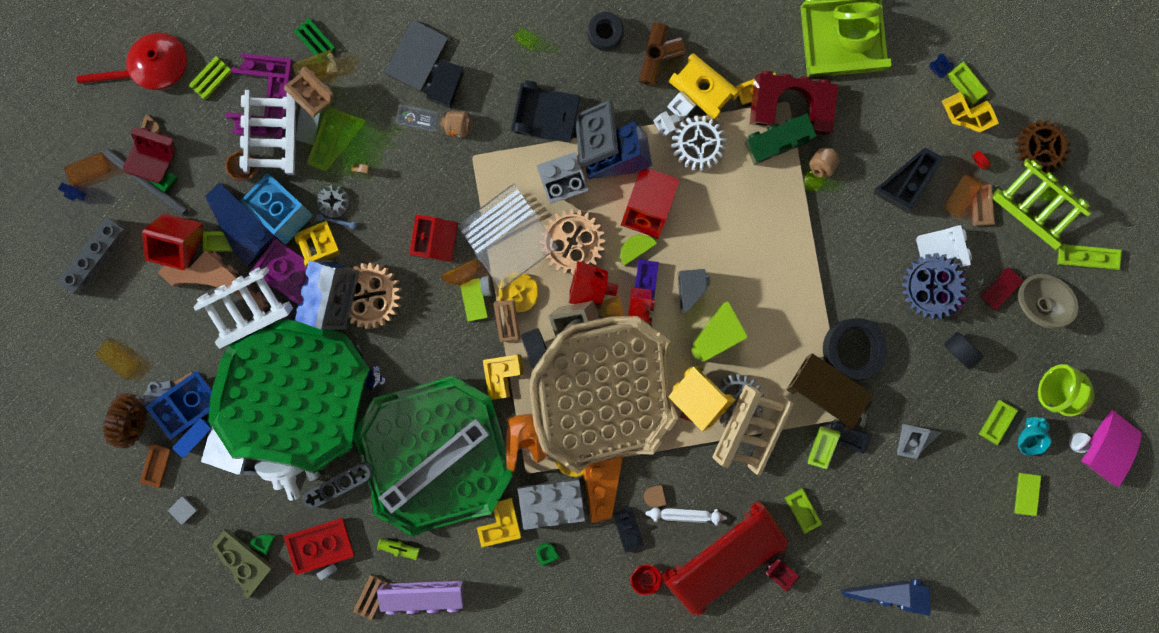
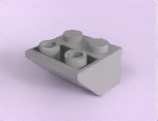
M575 152L536 165L550 204L589 191Z

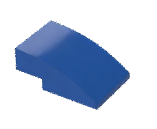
M195 371L146 405L145 408L168 438L172 439L209 413L212 390L200 374Z

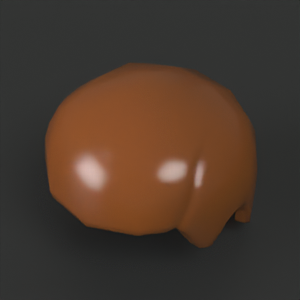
M236 151L227 157L225 163L227 174L237 181L250 180L256 175L258 167H250V174H245L243 169L240 168V156H243L244 151ZM250 154V159H255V157L252 154Z

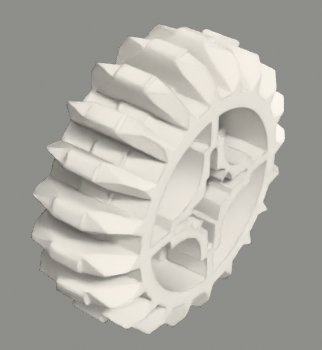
M694 116L693 123L690 118H687V125L683 122L679 124L682 130L679 128L675 129L674 132L679 136H672V140L677 143H673L671 147L674 149L678 148V150L673 155H681L678 159L679 163L686 160L685 168L691 163L692 170H695L696 165H699V170L703 171L704 164L710 169L712 167L711 162L715 165L718 163L716 157H723V154L719 151H725L726 147L720 144L725 143L726 138H720L724 131L717 132L720 125L716 124L713 127V119L706 123V116H703L701 121H699L698 116ZM694 128V138L682 142L684 134ZM700 128L709 131L712 134L713 139L711 137H705L702 134V130H700ZM697 137L698 139H701V141H703V144L700 149L697 147V145H694V143L697 140ZM715 145L714 152L709 157L704 158V148ZM684 148L694 150L697 159L689 156Z

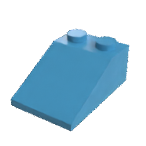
M268 172L239 201L285 245L314 216Z

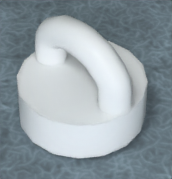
M1075 433L1070 437L1069 445L1073 451L1085 453L1091 447L1089 444L1091 437L1085 433Z

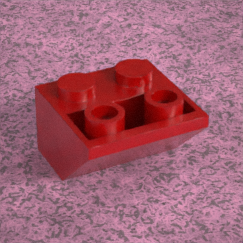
M416 214L409 255L452 263L458 223Z

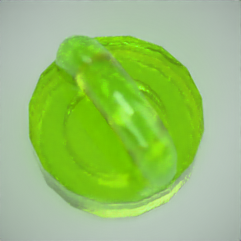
M809 171L804 178V188L807 191H817L823 187L825 178L817 177L812 171Z

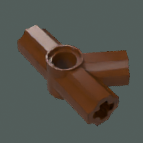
M652 23L639 82L643 85L656 86L661 62L686 54L681 37L667 41L670 27L666 24ZM656 51L658 52L659 57L652 58L649 55V52Z

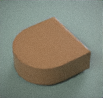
M661 484L649 487L644 492V500L648 506L659 507L666 505Z

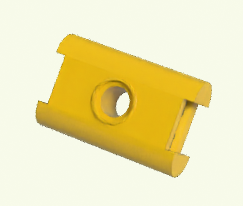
M693 53L688 57L689 63L678 75L674 73L669 82L680 92L683 91L711 118L717 120L721 116L720 110L730 98L735 100L740 91ZM703 83H707L710 86L707 90L699 88Z

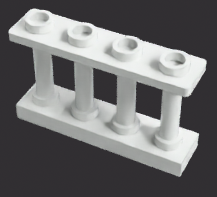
M245 90V95H241V107L245 108L244 115H241V128H244V136L240 137V147L244 148L243 156H240V168L243 169L245 174H250V167L282 168V170H285L286 175H295L297 102L288 93L287 97H283V99L253 98L250 90ZM251 106L283 107V109H286V117L282 119L251 118ZM251 126L282 127L286 129V137H282V139L251 138ZM250 146L282 147V150H285V158H282V160L250 159Z
M258 267L249 273L250 276L246 278L240 276L231 282L232 285L228 287L222 285L214 290V294L209 296L206 293L197 299L198 302L193 307L195 311L204 307L220 332L218 339L215 341L219 349L289 315L293 309L289 301L284 304L278 302L263 278L269 272L268 267L262 270ZM255 281L257 282L271 305L270 311L265 313L260 310L247 289V285ZM239 290L253 312L254 319L250 321L244 320L229 294ZM222 299L237 323L235 328L230 330V328L225 326L213 307V302Z

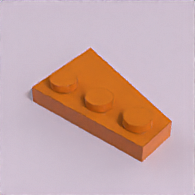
M623 456L591 463L583 470L590 521L593 523L612 518Z

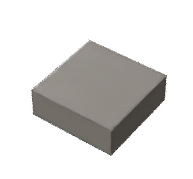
M182 496L168 510L181 525L185 524L198 511L185 496Z

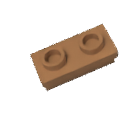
M306 66L301 68L300 74L284 87V90L313 118L332 102L333 93L331 89L324 85L317 75Z

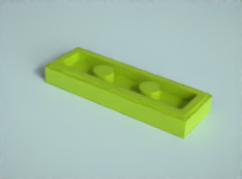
M1062 244L1058 251L1057 265L1120 270L1122 250Z

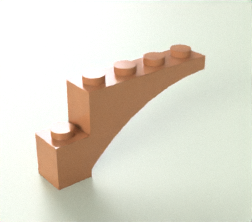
M206 250L192 266H190L192 264L190 261L185 271L168 266H163L158 271L174 287H179L181 284H204L214 287L225 285L228 287L232 285L231 282L238 278L236 275L238 272L231 265L226 266L222 262L223 258L217 252ZM252 284L247 285V289L260 310L265 312L269 308V305L266 303V297L260 292L256 294L251 289L253 287ZM239 290L233 292V294L244 299Z

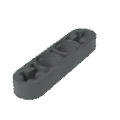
M364 462L318 485L303 495V504L309 509L316 508L368 481L374 474L373 467L369 463ZM366 469L367 473L356 478L355 474ZM343 476L350 478L351 484L349 487L343 485ZM326 485H331L334 488L333 495L326 493ZM320 493V498L312 502L309 498Z

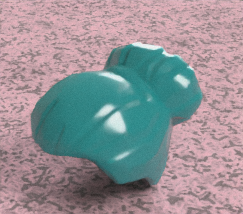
M1027 418L1025 422L1026 428L1018 438V448L1027 456L1043 454L1052 444L1051 437L1048 434L1050 425L1046 418Z

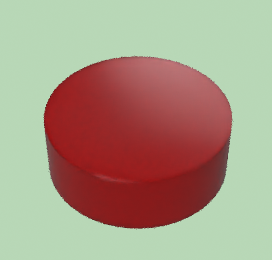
M979 150L972 155V159L982 170H986L991 166L989 160Z

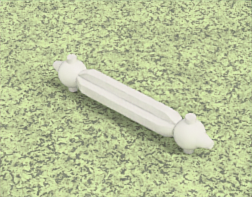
M654 507L646 512V515L650 516L654 522H658L660 518L666 521L698 523L712 521L715 526H718L721 521L727 520V517L722 515L718 509H715L712 514L708 511L666 508L661 511L658 507Z

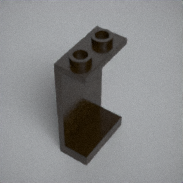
M813 353L805 358L786 389L791 394L800 393L846 424L843 428L846 431L858 427L862 421L860 416L863 411L869 409L872 404L871 398L874 395Z

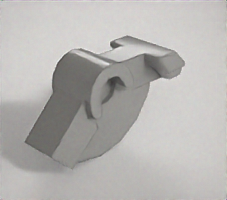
M171 381L150 382L146 392L141 396V399L145 402L144 406L168 391L172 387Z

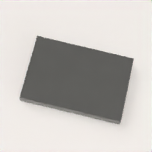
M412 19L385 74L421 92L448 41V37Z
M608 100L578 113L576 116L579 164L582 167H586L618 154L613 103Z

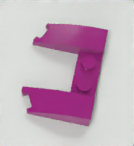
M241 53L240 56L245 60L239 69L232 67V74L268 79L266 98L283 99V97H287L284 87L293 79L295 62L291 58ZM265 106L264 116L251 115V118L282 119L286 117V109H283V107ZM226 112V119H233L236 128L231 133L244 136V128H241V115L244 114ZM251 126V137L282 139V137H286V129L282 127Z

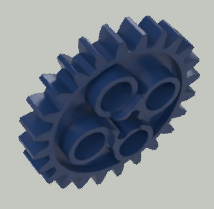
M934 253L933 257L931 254H925V259L921 256L918 257V262H911L913 268H906L909 275H904L903 278L907 280V283H903L901 286L907 287V290L902 292V294H908L909 297L905 302H912L910 309L917 307L916 314L923 312V318H927L930 315L931 319H936L938 315L942 319L945 318V314L951 316L952 310L955 312L959 311L957 304L964 305L961 298L968 297V295L963 290L969 289V286L964 285V282L969 279L962 278L966 271L958 270L961 265L960 263L953 265L955 258L947 260L946 254H943L941 257H939V253ZM924 270L927 271L929 275L927 281H925L922 277V273ZM944 271H946L949 275V279L947 282H945L942 278V273ZM932 284L938 285V289L932 287ZM923 291L927 292L928 299L926 301L923 300L921 296ZM943 292H946L948 295L947 302H944L941 298Z

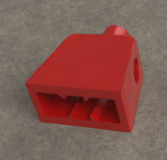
M577 261L569 290V304L594 301L595 305H601L605 295H617L618 284L608 283L607 270Z

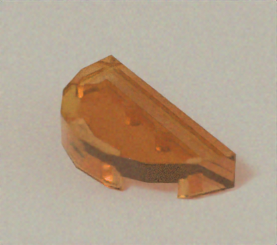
M475 258L440 276L447 285L455 284L460 286L466 284L474 278V273L479 270V262Z

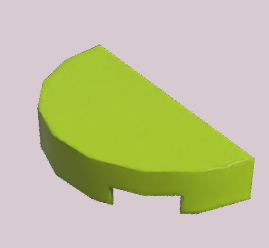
M647 235L630 237L621 249L623 266L655 246L657 242Z

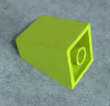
M728 301L719 305L692 341L691 345L693 348L690 350L696 360L706 361L748 338Z

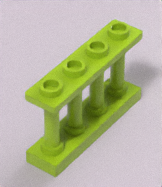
M1026 158L1024 165L1027 169L1007 190L1001 191L998 188L993 193V200L1052 248L1057 250L1062 245L1060 234L1081 213L1089 217L1091 215L1090 205L1084 199L1078 200L1074 197V192L1068 186L1062 187L1058 184V179L1052 173L1046 174L1042 171V166L1036 160L1030 161ZM1033 174H1036L1043 182L1023 203L1017 204L1012 200L1014 198L1013 195ZM1049 187H1052L1059 195L1039 216L1033 217L1028 213L1029 208ZM1065 200L1075 206L1054 229L1051 228L1049 230L1044 226V221Z

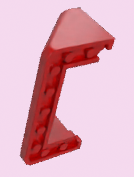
M759 501L750 506V514L747 512L743 514L746 519L681 567L677 564L675 565L676 570L669 568L662 573L665 584L691 615H701L707 610L706 606L774 554H780L788 548L789 540L766 507Z

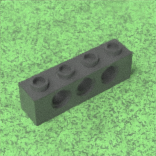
M106 217L57 280V283L72 294L82 295L131 231L115 219Z

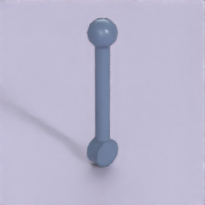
M323 214L316 216L319 222L328 221L349 226L352 230L357 228L356 222L349 223L325 217Z

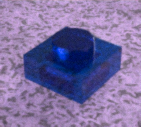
M61 182L58 190L64 192V197L72 201L76 199L84 200L87 194Z

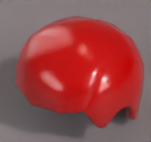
M651 564L640 565L630 576L631 587L642 596L652 595L658 591L662 584L661 572Z

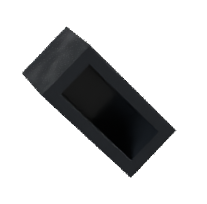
M441 59L438 64L435 63L432 70L434 77L431 83L428 82L425 89L428 101L451 109L464 74L463 67Z

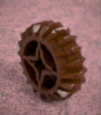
M1038 120L1036 124L1031 122L1028 124V127L1022 128L1023 133L1017 135L1020 140L1015 142V145L1019 146L1015 153H1020L1021 155L1017 160L1023 159L1025 161L1028 158L1032 161L1042 156L1045 159L1048 158L1050 162L1043 163L1037 161L1042 166L1041 170L1046 174L1050 171L1055 172L1057 167L1061 168L1064 166L1062 161L1065 162L1069 159L1065 155L1071 152L1070 149L1066 148V146L1071 145V142L1065 140L1069 134L1063 135L1064 128L1057 129L1058 123L1055 122L1051 125L1050 120H1046L1044 123L1042 120ZM1035 132H1044L1050 136L1045 139L1040 135L1038 136ZM1054 142L1056 144V151L1053 148ZM1029 143L1032 145V152H1031V153H1030V150H1029ZM1046 143V144L1044 145V146H1045V148H1044L1045 150L1040 151V150H1041L1040 147L1042 146L1041 144Z
M122 393L115 400H112L103 422L106 443L116 448H130V446H134L135 441L139 440L147 420L145 402L141 397L135 394Z

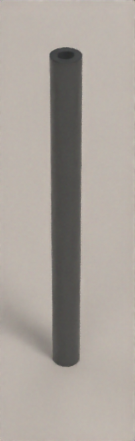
M106 149L103 155L123 170L125 161L109 149ZM130 175L180 215L186 214L187 209L153 183Z

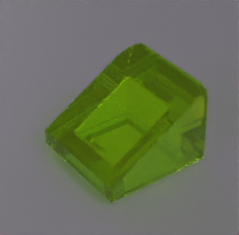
M520 28L515 32L514 39L519 44L532 50L538 41V36L524 28Z

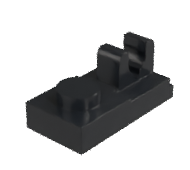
M632 507L614 512L613 516L624 551L629 552L644 547Z

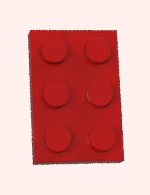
M343 517L284 536L295 575L355 556Z

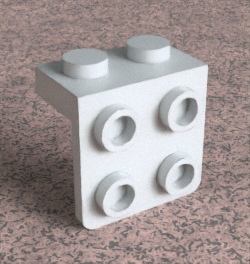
M961 225L920 235L916 238L920 257L922 256L924 259L925 254H931L933 257L934 253H939V257L946 254L947 260L955 258L953 265L957 263L961 264L960 267L971 265L972 255L966 247L967 235Z

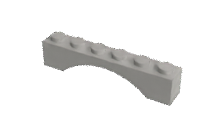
M476 418L378 498L392 514L490 434L489 431Z

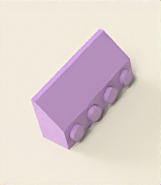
M463 580L389 583L387 589L386 584H381L377 590L380 612L386 611L388 615L398 614V611L415 614L419 613V610H427V613H437L439 609H447V612H458L464 606Z

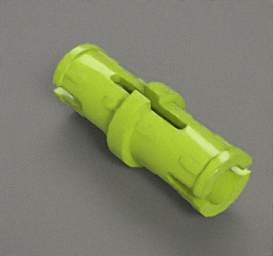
M380 537L377 550L392 553L395 557L402 556L415 561L420 551V548L405 545L402 541L395 542ZM390 546L397 547V548H400V549H403V550H407V552H404V551H401V550H398V549H394V548H390Z

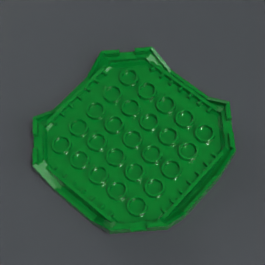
M279 319L228 345L221 357L212 389L208 422L232 459H254L292 466L315 474L335 458L341 457L352 450L356 418L370 369L347 335L333 329H318L298 321Z
M454 376L373 398L362 421L354 432L353 440L360 453L362 463H369L374 470L372 478L368 480L374 516L394 525L411 537L467 519L490 515L513 476L512 471L507 469L506 446L491 397ZM478 418L490 434L391 514L378 497Z

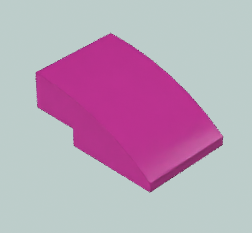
M1111 410L1089 442L1091 447L1081 462L1108 483L1119 487L1136 457L1142 433L1115 411Z

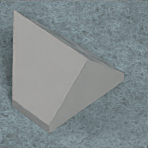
M903 424L897 455L917 459L919 454L942 432Z

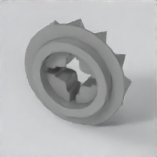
M335 185L324 187L318 193L316 201L318 210L325 216L332 218L344 214L349 206V197L346 191ZM332 193L335 199L341 200V202L334 203L333 210L331 204L325 202L331 199Z

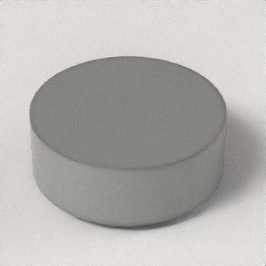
M490 276L482 277L480 280L482 295L484 297L492 296L493 290Z
M333 563L316 575L319 580H323L335 573L337 568Z

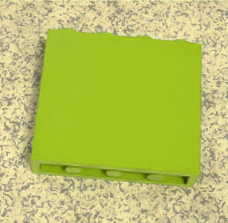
M805 0L806 2L802 3L800 9L807 77L887 71L891 67V58L888 59L882 0ZM857 2L880 4L882 10L880 20H882V24H880V35L875 46L869 51L859 54L843 49L837 39V28H834L836 18L833 17L834 9L840 5Z

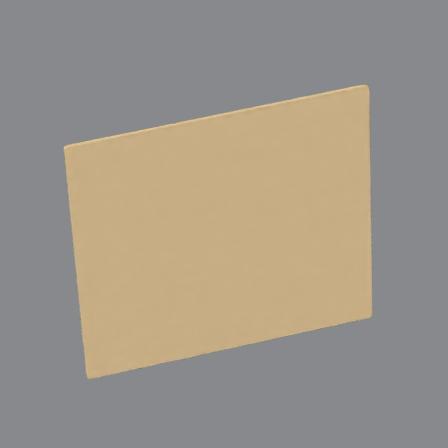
M788 102L777 103L775 124L781 125L786 123V120L792 118ZM751 108L722 112L721 116L714 120L712 126L714 127L716 124H719L720 127L717 129V132L724 131L720 138H726V142L720 145L725 146L726 150L719 151L723 154V157H716L718 163L715 165L711 162L712 167L710 169L704 164L703 171L699 170V165H696V169L692 170L691 163H689L687 168L684 167L686 160L678 162L681 155H673L678 148L674 149L671 147L673 143H677L672 140V136H679L673 131L670 135L662 138L655 124L641 126L648 137L652 166L648 168H652L665 175H672L680 180L659 239L652 237L657 244L625 266H623L621 261L623 244L632 236L646 235L620 226L639 172L588 179L586 167L580 165L589 191L550 204L536 165L573 152L576 153L579 161L577 138H572L571 143L554 141L474 155L472 161L482 216L518 189L520 191L518 195L485 218L483 223L520 195L524 196V198L484 226V230L525 199L527 201L526 204L486 232L485 236L528 204L530 205L529 209L488 238L486 242L497 236L530 210L534 211V213L487 247L496 301H500L499 286L504 278L513 273L529 275L538 286L539 297L536 304L530 310L517 313L520 337L525 332L539 328L547 350L549 349L556 337L548 316L558 307L573 305L569 304V290L573 275L569 269L564 274V268L562 267L559 271H556V264L551 267L549 266L551 259L544 260L547 252H541L545 245H541L539 242L545 240V238L540 236V233L547 232L543 226L551 225L548 221L549 218L553 221L556 220L555 213L561 217L562 210L568 215L570 210L573 209L574 214L577 215L580 209L581 216L584 217L588 212L589 220L594 217L596 218L593 223L594 225L601 224L598 232H604L600 236V239L605 240V243L600 244L604 251H598L602 258L594 259L597 263L595 267L607 270L608 283L618 284L617 295H605L603 300L620 297L623 316H628L631 287L635 288L638 260L659 262L654 296L655 306L654 311H650L649 317L653 318L652 328L671 341L666 356L669 394L673 392L671 390L672 387L684 379V373L690 367L701 366L704 369L702 372L714 384L718 383L722 386L723 383L720 379L724 378L728 382V375L730 374L733 376V380H735L736 374H740V380L743 379L744 375H747L748 383L751 379L755 380L753 387L756 385L761 386L758 391L764 392L762 398L777 402L779 396L783 395L791 400L794 405L783 426V430L830 422L834 419L838 420L800 393L791 394L786 390L808 355L813 353L825 361L823 341L830 329L798 149H792L754 165L745 142L749 139L748 136L758 131L761 134L768 131V127L749 125ZM705 115V122L709 123L710 119L713 118H711L709 115ZM686 119L676 123L675 128L682 130L679 124L683 122L687 125ZM694 128L684 134L682 142L694 138ZM700 128V130H702V134L705 137H711L713 139V136L709 131ZM697 137V140L694 143V145H697V147L700 149L703 144V141H701V139H698ZM715 145L704 148V158L709 157L714 152ZM684 148L689 156L697 159L694 150ZM566 223L562 229L565 233L569 234L574 231V226L571 223ZM582 226L578 227L572 239H567L569 246L564 252L563 258L567 257L572 245L577 246L576 238ZM583 233L580 239L583 243H589L592 240V236L589 233ZM562 241L554 242L553 249L555 251H562L564 243ZM575 250L571 253L570 257L573 261H579L582 259V253ZM705 269V273H709L710 286L707 287V290L688 312L681 313L677 273L684 270ZM728 301L748 338L706 361L696 360L690 350L693 348L691 345L692 341L719 305ZM595 305L597 310L601 309V305ZM500 306L504 337H508L503 306ZM508 310L512 336H515L511 311ZM522 338L515 341L504 342L506 356L521 354L524 368L523 375L510 376L516 416L532 414L529 385L533 369ZM740 384L729 386L723 393L733 395ZM738 395L737 398H734V399H735V401L733 402V403H735V404H733L734 406H736V404H737V402H738V400H739V397H740L739 395ZM672 401L678 420L670 431L667 430L660 440L662 443L655 452L720 441L728 420H725L722 424L718 420L710 430L701 431L693 422L680 418L682 410ZM758 405L764 411L760 412L757 410L756 414L760 418L769 420L773 409ZM730 407L725 412L728 416L730 413ZM749 423L744 434H761L765 428ZM528 448L522 449L527 473L558 469L555 459L551 456L536 463L531 451ZM626 454V455H622V456H623V457H628V456H634V455H640V454Z

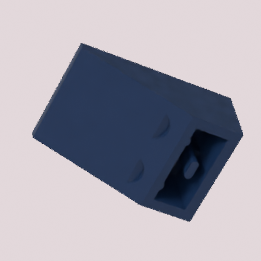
M635 121L617 129L618 154L586 166L587 178L594 179L634 174L652 166L647 133Z

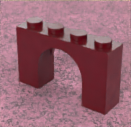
M761 71V73L754 76L749 125L763 127L774 125L779 96L785 90H794L802 94L808 102L809 119L815 134L828 135L833 133L838 84H832L831 80L826 79L812 81L811 77L805 76L800 77V79L793 78L792 74H781V76L773 75L774 72Z

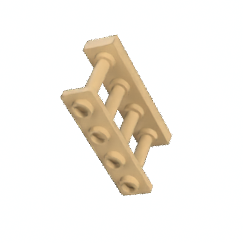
M745 384L712 458L721 466L729 468L732 460L747 463L748 467L756 475H761L794 403L783 395L779 396L777 402L762 398V393L753 386ZM757 405L773 409L769 420L753 416ZM749 423L765 428L760 438L744 434ZM740 442L756 446L752 456L736 452Z

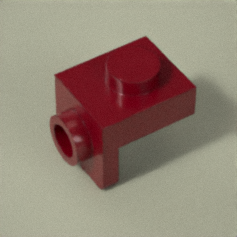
M779 558L776 561L773 560L767 566L768 571L765 573L787 593L800 579V576Z

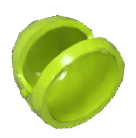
M857 2L840 5L834 9L833 17L836 18L834 28H837V39L843 49L859 54L869 51L875 46L880 35V24H882V20H880V15L882 14L880 4Z
M1059 364L1051 367L1044 374L1039 383L1038 398L1047 410L1054 413L1059 412L1065 416L1076 417L1090 409L1094 403L1095 392L1092 382L1086 374L1073 366Z

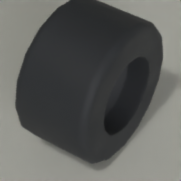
M601 12L591 18L588 24L587 36L594 48L600 51H609L615 49L620 44L623 38L624 27L617 15L611 12ZM603 24H608L613 28V35L608 39H603L598 35V28Z
M959 331L944 343L945 348L969 370L984 358V355Z

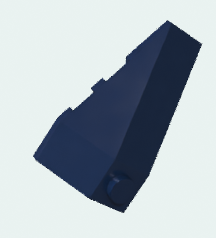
M218 183L205 198L234 254L249 267L267 250L276 237L223 185Z
M911 579V582L897 581L841 589L840 592L844 597L871 603L873 600H876V603L887 607L896 604L897 607L908 612L928 616L931 613L929 587L923 584L924 581L918 579Z

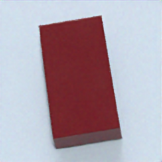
M1006 267L981 294L980 298L995 311L1023 280L1009 267Z

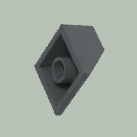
M705 269L684 270L677 273L681 313L688 312L707 290V287L710 286L709 273H705Z

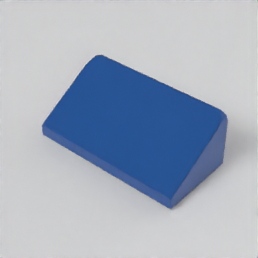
M207 418L199 419L173 446V450L184 458L210 431L209 420Z

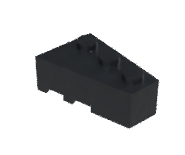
M925 147L886 181L876 187L873 194L909 214L943 157Z

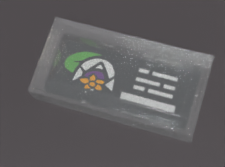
M399 104L395 124L435 133L439 113Z

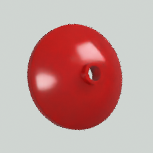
M151 33L138 39L130 48L126 59L127 71L132 80L142 88L149 90L166 89L174 85L183 76L187 67V53L181 42L174 36L166 33Z

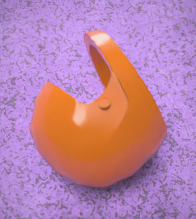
M533 414L517 415L508 419L506 464L507 469L510 471H514L517 451L520 449L528 448L536 463L545 460L549 456L541 448L534 427Z

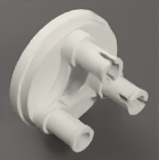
M256 461L255 469L257 474L262 479L271 481L274 490L285 488L288 500L291 501L293 500V495L295 500L301 496L296 484V475L304 470L287 465ZM305 471L307 479L309 481L316 480L320 477L319 472H316L314 474Z

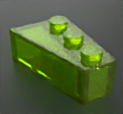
M327 107L307 165L327 173L366 124V120Z

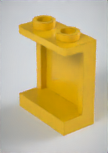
M701 366L690 367L684 373V379L672 387L671 390L673 392L669 395V398L701 431L710 430L733 404L735 399L730 394L725 395L702 372L704 369Z

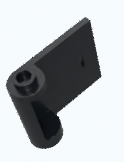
M525 80V83L520 84L511 132L571 143L580 95L541 89L537 86L536 82Z

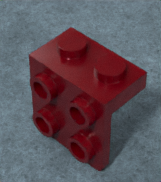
M134 127L131 132L134 145L124 163L123 171L148 181L161 183L177 151L174 141L168 135H159L147 128L140 129Z

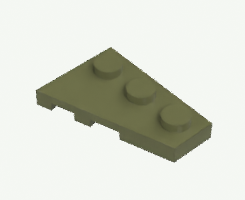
M225 529L212 545L224 565L228 566L234 575L233 579L235 582L239 583L244 590L243 594L247 599L273 568L270 563L228 529Z

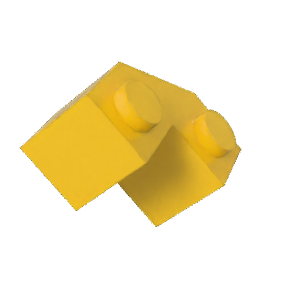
M960 92L941 101L952 124L964 126L977 132H982L999 124L988 101L969 109L964 96Z

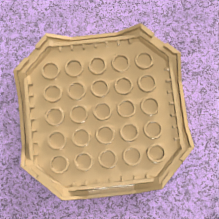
M637 316L602 318L572 325L559 333L532 371L529 385L533 422L542 450L577 474L591 463L626 454H654L662 443L660 440L667 430L670 431L678 420L672 400L669 398L666 356L671 341Z

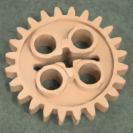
M571 209L568 215L562 210L561 217L555 213V221L550 218L548 219L551 225L543 226L547 232L540 233V236L544 237L545 240L540 241L539 244L545 245L541 252H547L544 260L551 259L550 267L556 264V271H559L562 267L564 268V274L569 269L572 275H574L577 261H573L570 255L575 250L582 253V259L579 262L597 265L594 259L602 258L598 251H604L600 244L605 243V240L600 239L604 232H598L601 224H593L596 220L595 217L589 220L588 212L583 217L581 216L580 209L577 215ZM571 223L574 226V231L569 234L565 233L562 229L564 224ZM582 226L576 238L577 246L572 245L567 257L563 258V254L569 246L567 239H572L578 227ZM589 233L592 236L591 242L583 243L580 239L581 235ZM562 241L564 249L562 251H555L553 249L554 242Z
M362 263L361 269L358 266H354L353 269L359 270L357 283L361 285V291L357 293L355 290L353 298L386 291V294L372 296L369 299L352 300L348 317H352L350 323L355 324L357 322V327L365 325V329H370L371 325L373 328H378L379 324L381 326L386 325L385 319L392 321L390 314H398L394 308L401 307L397 303V300L403 298L397 295V292L402 290V288H396L399 280H392L395 274H388L389 269L384 268L382 270V265L377 264L375 267L374 263H369L367 267L366 264ZM376 279L380 280V287L378 289L374 286ZM381 298L384 301V307L382 309H380L378 306V301ZM361 303L365 305V311L363 313H361L359 310V306Z

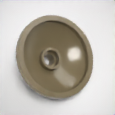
M1046 274L1030 276L1019 288L1018 300L1023 312L1029 319L1042 327L1049 329L1064 328L1071 324L1078 314V301L1074 292L1066 283L1054 276Z

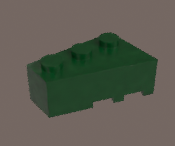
M804 114L800 117H792L786 120L784 124L772 125L767 128L768 131L761 134L760 131L750 134L745 145L755 165L810 143L816 137L808 114Z

